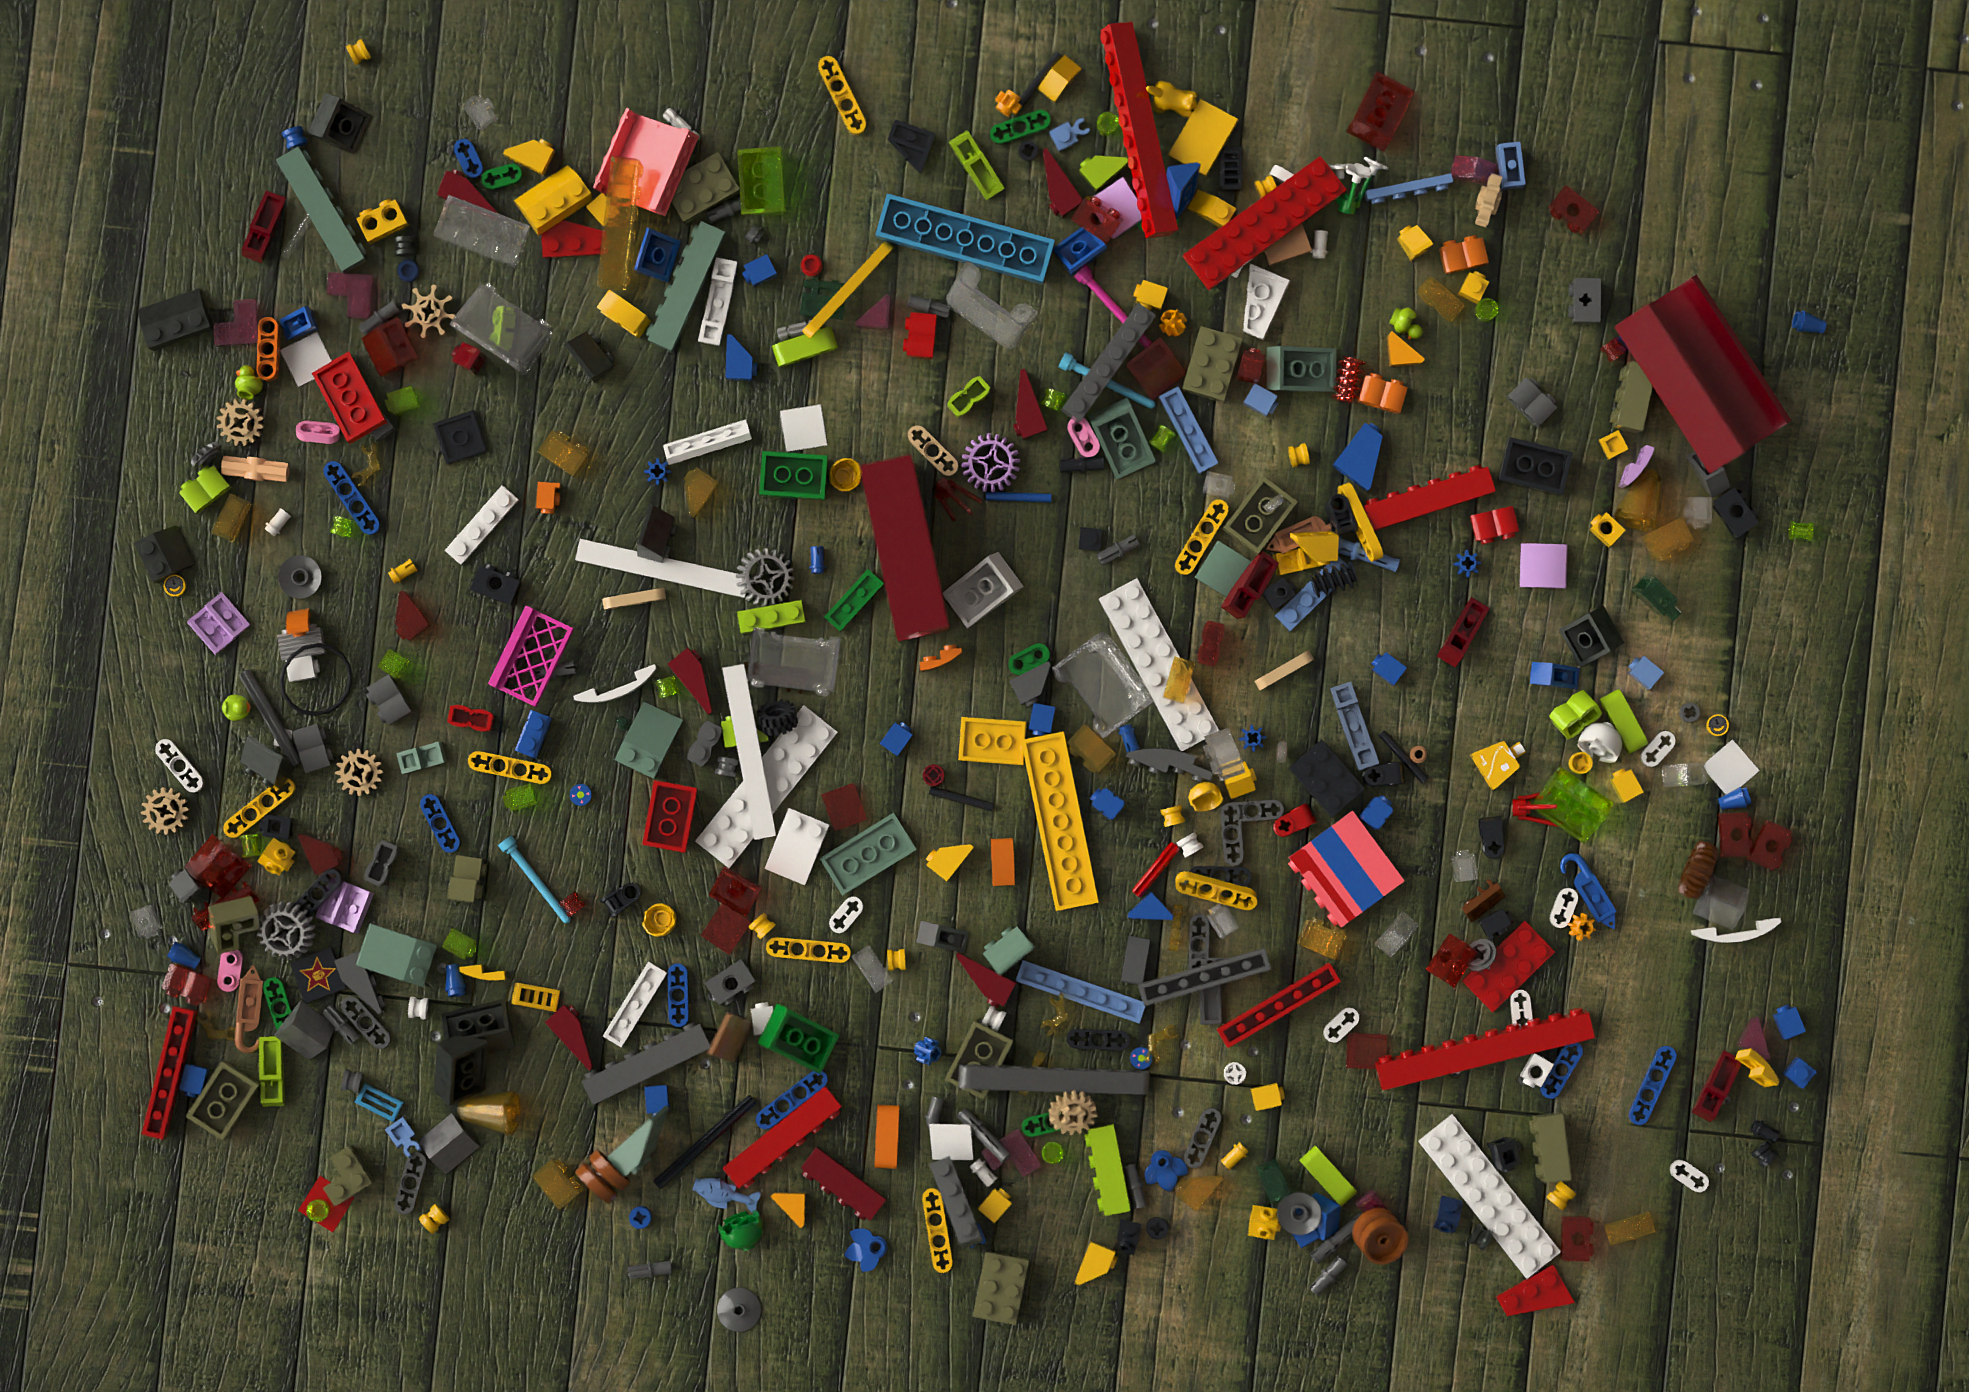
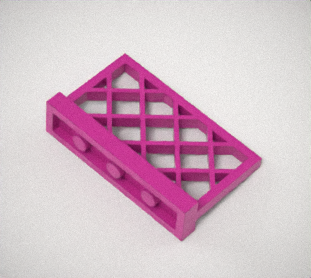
M525 606L488 684L537 707L573 634L574 628ZM538 617L545 619L548 628L537 632L535 624ZM560 627L566 629L567 632L564 638L556 641L553 630ZM549 632L553 643L541 646L539 635ZM535 637L538 648L527 651L525 645L527 640ZM554 646L556 651L555 657L546 661L543 650ZM540 651L543 662L532 666L529 655ZM526 657L529 668L518 671L516 666L518 659ZM545 666V677L537 680L534 669ZM530 671L533 682L522 685L519 675ZM516 676L519 687L513 690L505 688L508 679ZM535 685L537 694L532 701L526 697L524 689Z

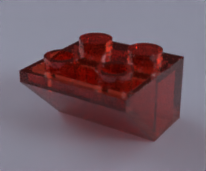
M398 317L376 327L361 338L380 377L419 359Z
M1161 337L1126 363L1125 366L1151 400L1155 399L1186 375L1177 358Z
M212 834L184 867L197 881L224 899L250 869L251 865L225 842Z

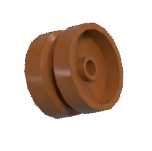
M596 1149L589 1157L595 1169L583 1163L575 1172L598 1197L607 1204H610L617 1197V1192L610 1184L619 1190H624L631 1181L616 1169L604 1153Z
M1385 1208L1370 1209L1360 1215L1354 1223L1352 1230L1353 1240L1369 1261L1385 1265L1394 1262L1406 1250L1408 1234L1391 1211Z

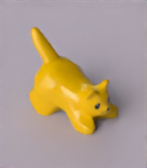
M1158 81L1155 86L1146 87V90L1154 95L1151 108L1157 113L1173 110L1183 117L1190 118L1191 110L1197 106L1196 92L1176 89L1171 83Z

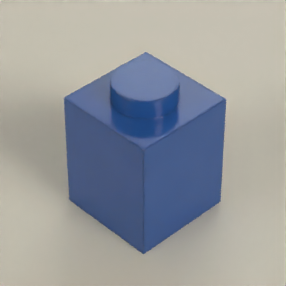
M767 254L745 264L744 268L746 271L742 272L747 284L752 282L754 287L777 276Z
M1387 652L1383 655L1378 654L1371 663L1374 665L1371 671L1392 686L1407 668Z
M1033 703L1028 729L1033 730V735L1044 736L1046 733H1051L1055 707Z
M903 722L899 725L894 723L880 744L896 756H899L913 736L909 733L912 729Z
M1788 1004L1776 1009L1778 1013L1773 1014V1018L1782 1039L1786 1040L1806 1032L1796 1007H1789Z
M1795 1057L1782 1074L1798 1088L1803 1089L1815 1075L1816 1071L1802 1059Z
M190 1063L186 1064L179 1090L185 1091L184 1095L197 1098V1095H200L206 1086L210 1068Z
M668 1085L646 1086V1112L652 1113V1116H654L665 1105L668 1106L669 1112Z

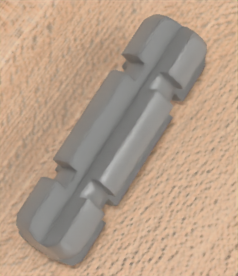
M803 322L790 325L789 328H778V337L780 340L788 339L789 336L793 338L804 335L802 330L809 323Z

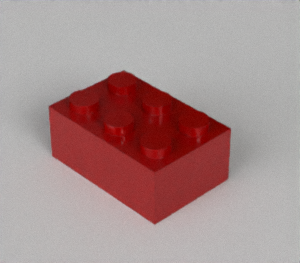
M654 780L642 845L687 853L698 788Z

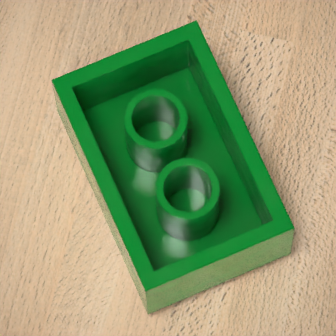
M762 451L759 495L763 497L825 501L828 456Z
M776 1004L757 1043L821 1074L839 1034Z

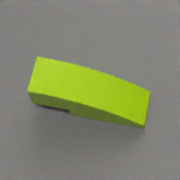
M968 131L963 132L948 142L986 200L1004 189L986 157L980 151Z
M275 1036L259 1037V1080L261 1082V1104L263 1107L285 1106L282 1041Z

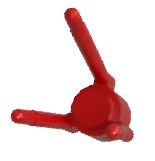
M1551 791L1518 796V799H1512L1513 816H1518V820H1528L1556 827L1562 826L1558 822L1526 815L1530 814V810L1556 809L1558 807L1556 804L1530 805V801H1526L1550 795Z

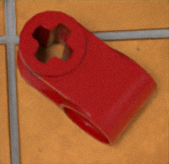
M1305 803L1278 818L1273 825V829L1276 835L1286 837L1317 821L1308 804ZM1280 821H1282L1284 824H1289V827L1286 828L1287 832H1285V830H1279V826L1281 825Z

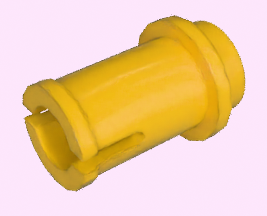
M409 559L397 568H391L388 574L394 584L397 582L401 583L400 580L416 572L417 569L411 559Z
M1240 1142L1237 1145L1234 1144V1148L1221 1159V1162L1229 1170L1243 1157L1246 1158V1154L1249 1152Z

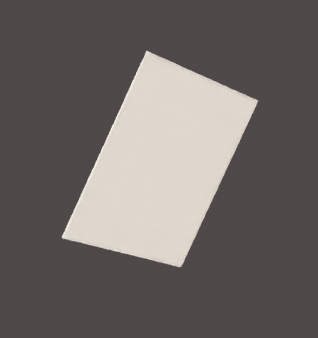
M317 332L280 350L298 387L313 380L312 373L331 362Z
M821 405L780 411L786 452L827 445Z
M1733 739L1702 765V768L1725 794L1744 785L1760 771Z
M929 1124L932 1159L941 1160L950 1156L951 1160H973L970 1125Z

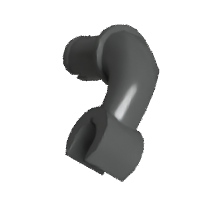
M932 1096L928 1113L924 1116L926 1117L929 1131V1124H940L942 1120L940 1115L944 1099Z

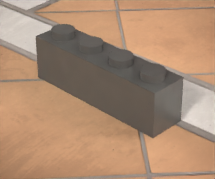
M950 1156L929 1164L962 1249L983 1242Z

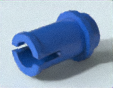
M817 546L810 547L811 566H809L812 574H822L824 569H826V566H824V547L819 546L817 548Z
M1131 724L1119 727L1120 732L1118 734L1122 736L1126 752L1140 749L1133 731L1135 727H1132Z

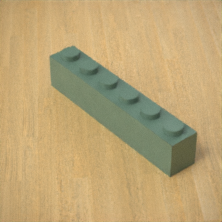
M296 147L276 159L341 271L345 274L366 262L367 260L364 257L367 254L361 242L358 244L355 242L353 236L356 234L350 224L345 225L342 220L345 217L339 205L335 207L331 199L334 196L328 187L324 188L320 181L323 178L318 169L313 170L309 162L312 159L306 149L302 151L299 147Z
M702 221L699 226L695 225L691 233V237H693L691 245H686L682 253V257H684L682 265L678 264L673 273V276L676 277L673 285L669 284L664 293V296L667 297L664 305L660 304L657 308L655 316L658 318L655 325L651 323L646 335L649 336L648 341L673 353L726 236L724 231Z

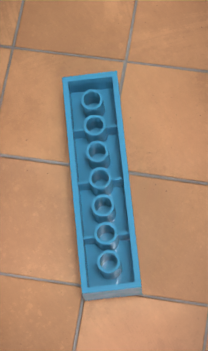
M888 193L875 234L876 239L886 240L887 242L1043 285L1055 243L1053 239Z

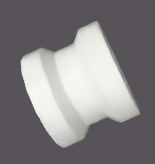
M1195 832L1176 842L1179 847H1182L1184 857L1203 848L1202 843L1197 841V834Z
M410 997L408 1018L416 1016L426 1020L429 999L423 998L419 1000L416 997Z
M991 1005L981 1024L984 1026L989 1025L997 1032L1006 1012H999Z
M1237 1062L1229 1063L1224 1069V1077L1231 1084H1240L1246 1077L1245 1068Z

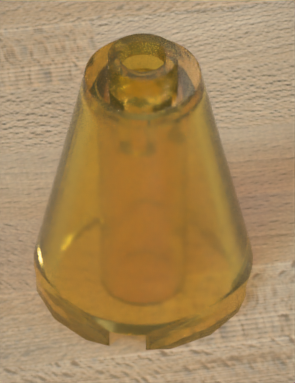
M1646 469V471H1642L1615 510L1614 518L1618 522L1622 519L1626 522L1625 526L1638 531L1648 532L1649 528H1652V531L1655 530L1661 488V477L1657 471Z
M514 1091L470 1097L458 1104L457 1113L463 1121L506 1135H513L519 1122H515L516 1115H520V1098Z

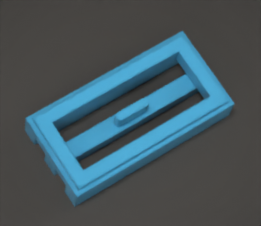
M364 1083L355 1101L356 1104L392 1122H395L404 1104L403 1101L367 1083ZM366 1089L397 1104L396 1108L365 1093ZM362 1097H365L379 1104L380 1106L392 1111V1116L362 1101Z

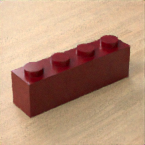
M817 1146L801 1167L804 1177L810 1181L817 1180L821 1183L819 1188L829 1195L833 1192L838 1196L837 1201L846 1208L850 1205L856 1210L854 1214L863 1221L866 1218L871 1221L887 1199Z

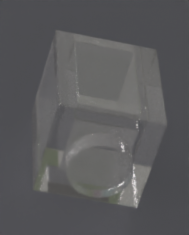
M1469 850L1456 851V856H1451L1454 882L1478 879L1475 853L1469 854Z

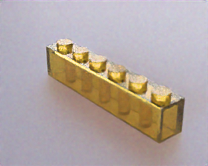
M611 156L597 286L602 289L626 291L627 285H630L631 272H628L629 264L633 262L631 244L635 242L636 230L633 229L634 221L638 219L636 200L640 199L641 187L638 186L639 177L642 178L643 165L637 158Z

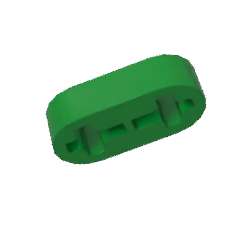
M507 164L485 171L481 180L484 187L488 190H497L517 184L523 175L518 165ZM511 168L514 171H518L515 179H511L510 176L503 177V175L510 173L509 169ZM492 174L493 177L500 176L501 179L494 181L495 185L491 186L490 183H486V180L489 179L488 175Z

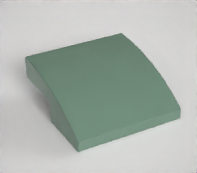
M1217 541L1195 578L1224 597H1227L1251 561Z

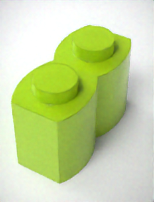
M981 376L975 377L966 384L964 390L955 393L949 399L947 407L957 418L964 417L971 411L974 404L983 401L988 396L990 387Z
M215 466L204 467L198 472L199 477L194 481L189 479L181 486L180 495L196 514L203 511L231 488Z
M1582 690L1573 694L1567 703L1556 707L1549 717L1555 727L1567 739H1571L1578 735L1585 726L1594 723L1602 715V712L1596 702Z

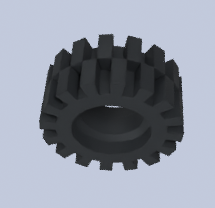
M780 699L779 702L772 700L773 703L768 701L765 703L766 706L761 705L760 709L757 710L759 727L764 734L768 733L770 736L775 733V736H778L781 732L786 734L787 730L789 732L792 731V728H796L798 724L795 705L793 702L790 703L789 700L785 702L783 699Z

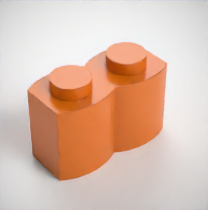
M1477 235L1465 237V242L1456 243V240L1444 242L1439 252L1445 274L1487 265L1489 261L1483 237L1477 238Z
M1370 373V376L1366 375L1357 402L1388 412L1401 413L1408 387L1403 386L1404 383L1399 380L1391 379V382L1382 380L1383 376L1374 373Z

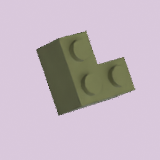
M456 855L453 877H450L448 899L478 902V898H482L484 885H480L481 877H485L487 864H484V859Z
M251 896L209 906L210 933L217 954L239 950L238 934L259 929L258 912Z
M352 1145L330 1157L341 1177L323 1189L335 1207L375 1182Z

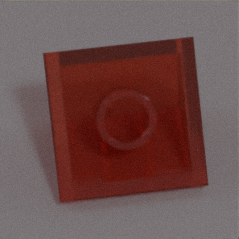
M724 866L708 896L746 917L763 888Z

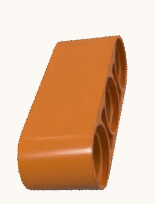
M271 317L261 319L258 325L257 374L267 382L277 379L280 363L281 327ZM270 322L274 323V331L266 333L264 330L265 325ZM267 344H273L274 351L270 355L264 354V347ZM272 366L273 373L265 377L263 375L264 367Z
M877 1105L875 1168L897 1169L899 1105Z

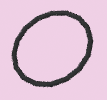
M314 643L302 646L289 656L282 667L279 681L282 696L291 708L300 714L319 716L330 713L344 702L350 693L353 677L351 665L341 651L332 645ZM319 647L330 649L341 657L347 667L348 682L346 691L337 703L328 709L313 712L302 710L291 702L285 691L284 678L286 669L295 656L304 650Z

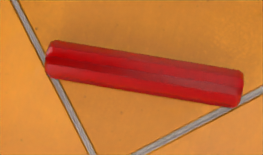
M1173 842L1169 843L1135 885L1132 892L1136 896L1142 897L1180 848Z

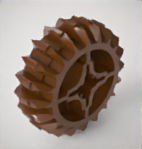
M1697 842L1689 855L1678 885L1679 893L1693 899H1697L1702 895L1716 864L1718 847L1709 842Z

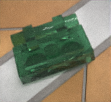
M814 277L813 280L804 279L803 287L812 289L811 294L802 293L800 315L815 317L845 283H839V280H832V282L821 281L820 278ZM818 290H831V295H818ZM845 302L829 319L843 320Z

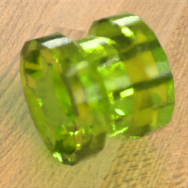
M1111 112L1102 113L1097 120L1099 133L1105 136L1114 134L1118 128V118Z
M1490 298L1482 299L1475 308L1477 318L1484 322L1492 320L1498 313L1497 303Z
M1046 388V397L1041 401L1040 405L1060 412L1062 409L1061 403L1067 395Z
M333 516L334 525L330 528L329 533L351 538L352 533L350 529L355 521Z
M675 676L655 681V686L659 689V699L680 693L679 688L675 685Z
M1048 1142L1042 1148V1157L1047 1163L1056 1164L1063 1157V1149L1057 1142Z
M315 1199L307 1206V1216L312 1221H322L328 1217L330 1206L323 1199Z

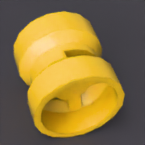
M1579 752L1570 757L1568 764L1572 772L1583 774L1590 771L1593 762L1589 754Z
M1559 1181L1556 1184V1190L1550 1192L1546 1198L1564 1211L1568 1200L1573 1199L1576 1193L1562 1181Z
M437 1204L430 1208V1212L424 1213L419 1217L421 1223L431 1234H434L441 1224H445L450 1220Z

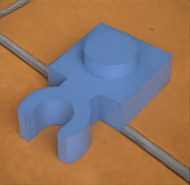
M1084 118L1078 119L1072 127L1067 122L1049 131L1059 152L1077 143V135L1084 136L1090 132L1089 128L1080 130L1078 127L1079 124L1085 121Z
M404 1117L385 1129L397 1148L404 1145L403 1151L407 1157H412L409 1149L413 1146L419 1152L421 1151L420 1145L411 1140L416 1134Z

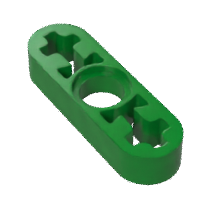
M1037 110L996 124L991 128L990 138L995 144L1002 145L1043 131L1050 125V115L1045 110ZM1038 115H1041L1042 118H1047L1043 126L1040 123L1033 124L1034 129L1030 130V123L1027 118H1031V122L1036 121ZM1016 122H1024L1027 126L1026 131L1017 133L1014 130ZM1007 125H1011L1010 129L1014 136L1009 137L1010 134L1006 133L1003 135L1002 140L999 137H994L997 129L1004 132L1008 130Z
M272 977L264 982L263 990L276 1030H278L284 1022L283 1020L278 1022L277 1018L290 1015L292 1008L283 981L277 977ZM271 981L279 984V988L276 991L278 995L283 994V998L271 1000V997H275L274 991H269L268 989L271 986ZM279 1001L284 1002L287 1007L283 1014L276 1013L274 1009L275 1004Z
M1049 1112L1027 1117L1022 1122V1131L1029 1137L1058 1130L1046 1124V1119L1050 1116ZM1043 1117V1125L1046 1130L1041 1131V1126L1036 1127L1033 1133L1025 1129L1028 1121L1032 1120L1033 1124L1040 1123L1038 1118Z

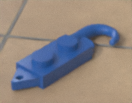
M1576 853L1565 855L1560 863L1562 873H1566L1565 865L1568 861L1573 860L1578 864L1581 872L1574 879L1576 889L1596 922H1601L1615 929V912L1617 911L1585 859Z

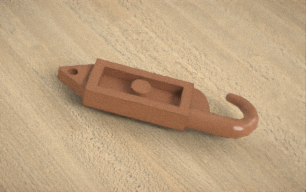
M1333 505V507H1334L1336 510H1341V509L1338 508L1337 506H1334V505ZM1317 516L1310 517L1274 533L1273 539L1265 550L1284 554L1299 547L1290 537V533L1331 531L1330 524L1326 525Z
M251 966L243 979L240 978L236 1015L235 1045L238 1050L246 1054L253 1053L259 1048V1039L252 1047H246L243 1043L244 1032L254 1030L259 1024L263 980H260L254 966Z

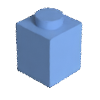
M1254 384L1243 404L1266 417L1268 412L1273 414L1278 402L1275 401L1277 395Z
M1641 656L1640 659L1635 657L1628 666L1630 668L1628 674L1647 690L1651 689L1664 673L1645 656Z

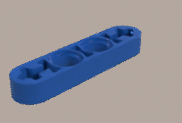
M336 461L328 462L323 469L326 479L359 528L365 534H376L380 529L378 518L343 466ZM330 467H339L337 474L340 478L345 475L346 479L340 480L335 485L334 482L338 480L334 475L329 476ZM349 483L351 485L352 491L349 495L341 494L340 487L342 484ZM361 501L363 503L364 509L361 513L353 512L352 505L354 502ZM368 511L370 515L366 517L371 522L375 521L373 525L375 529L372 531L369 528L365 529L367 523L363 518L360 521L358 520L359 517L364 516Z
M1661 1046L1656 1051L1629 1110L1628 1116L1632 1123L1643 1125L1648 1121L1676 1060V1052L1672 1047ZM1668 1049L1669 1055H1671L1672 1057L1671 1059L1665 1060L1663 1065L1668 1066L1665 1070L1663 1067L1657 1066L1655 1064L1656 1061H1658L1659 1063L1662 1062L1663 1056H1661L1660 1054L1661 1052H1666ZM1655 1069H1659L1663 1073V1078L1658 1082L1653 1081L1651 1078V1073ZM1645 1089L1653 1091L1654 1097L1651 1101L1643 1100L1642 1092ZM1638 1101L1645 1105H1650L1648 1110L1645 1107L1642 1110L1644 1118H1639L1636 1121V1116L1633 1115V1112H1638L1641 1108L1640 1105H1637Z
M822 1070L823 1084H814L812 1088L815 1090L812 1093L803 1082L806 1079L808 1083L813 1081V1074L816 1072L812 1071L757 1114V1125L762 1129L773 1127L827 1084L826 1073ZM798 1086L804 1087L807 1091L806 1097L803 1099H798L794 1095V1090ZM778 1101H788V1111L780 1112L777 1109ZM773 1106L775 1113L780 1117L776 1119L774 1115L770 1118L771 1124H761V1114L764 1113L767 1116L772 1112L769 1108Z

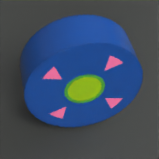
M577 784L570 791L571 801L579 806L588 804L592 798L591 789L584 784Z
M1138 1047L1130 1055L1131 1063L1138 1069H1145L1152 1062V1054L1148 1049Z

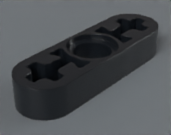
M1195 866L1189 871L1196 873V870L1199 869L1201 874H1208L1207 869H1211L1210 878H1214V873L1217 870H1222L1226 874L1225 882H1229L1230 874L1228 870H1233L1232 875H1238L1242 870L1245 875H1248V879H1245L1243 883H1240L1239 879H1232L1233 884L1243 887L1247 886L1252 879L1251 872L1245 867Z
M336 868L326 870L293 904V907L297 904L305 905L311 901L312 904L306 907L307 914H305L307 918L311 917L343 884L344 875L342 871ZM336 874L335 880L337 882H332L328 886L324 885L331 879L329 875ZM316 887L321 888L323 891V897L320 900H317L313 895Z
M1072 1029L1066 1037L1068 1045L1075 1049L1124 1050L1130 1043L1128 1034L1122 1030ZM1078 1032L1080 1037H1086L1085 1032H1090L1088 1037L1089 1046H1084L1086 1041H1079L1078 1045H1074V1041L1070 1040V1036H1074V1033ZM1096 1033H1101L1105 1039L1104 1043L1100 1046L1092 1043V1036ZM1107 1033H1112L1110 1038H1117L1118 1034H1122V1037L1126 1038V1043H1122V1046L1119 1047L1116 1042H1110L1111 1047H1107Z

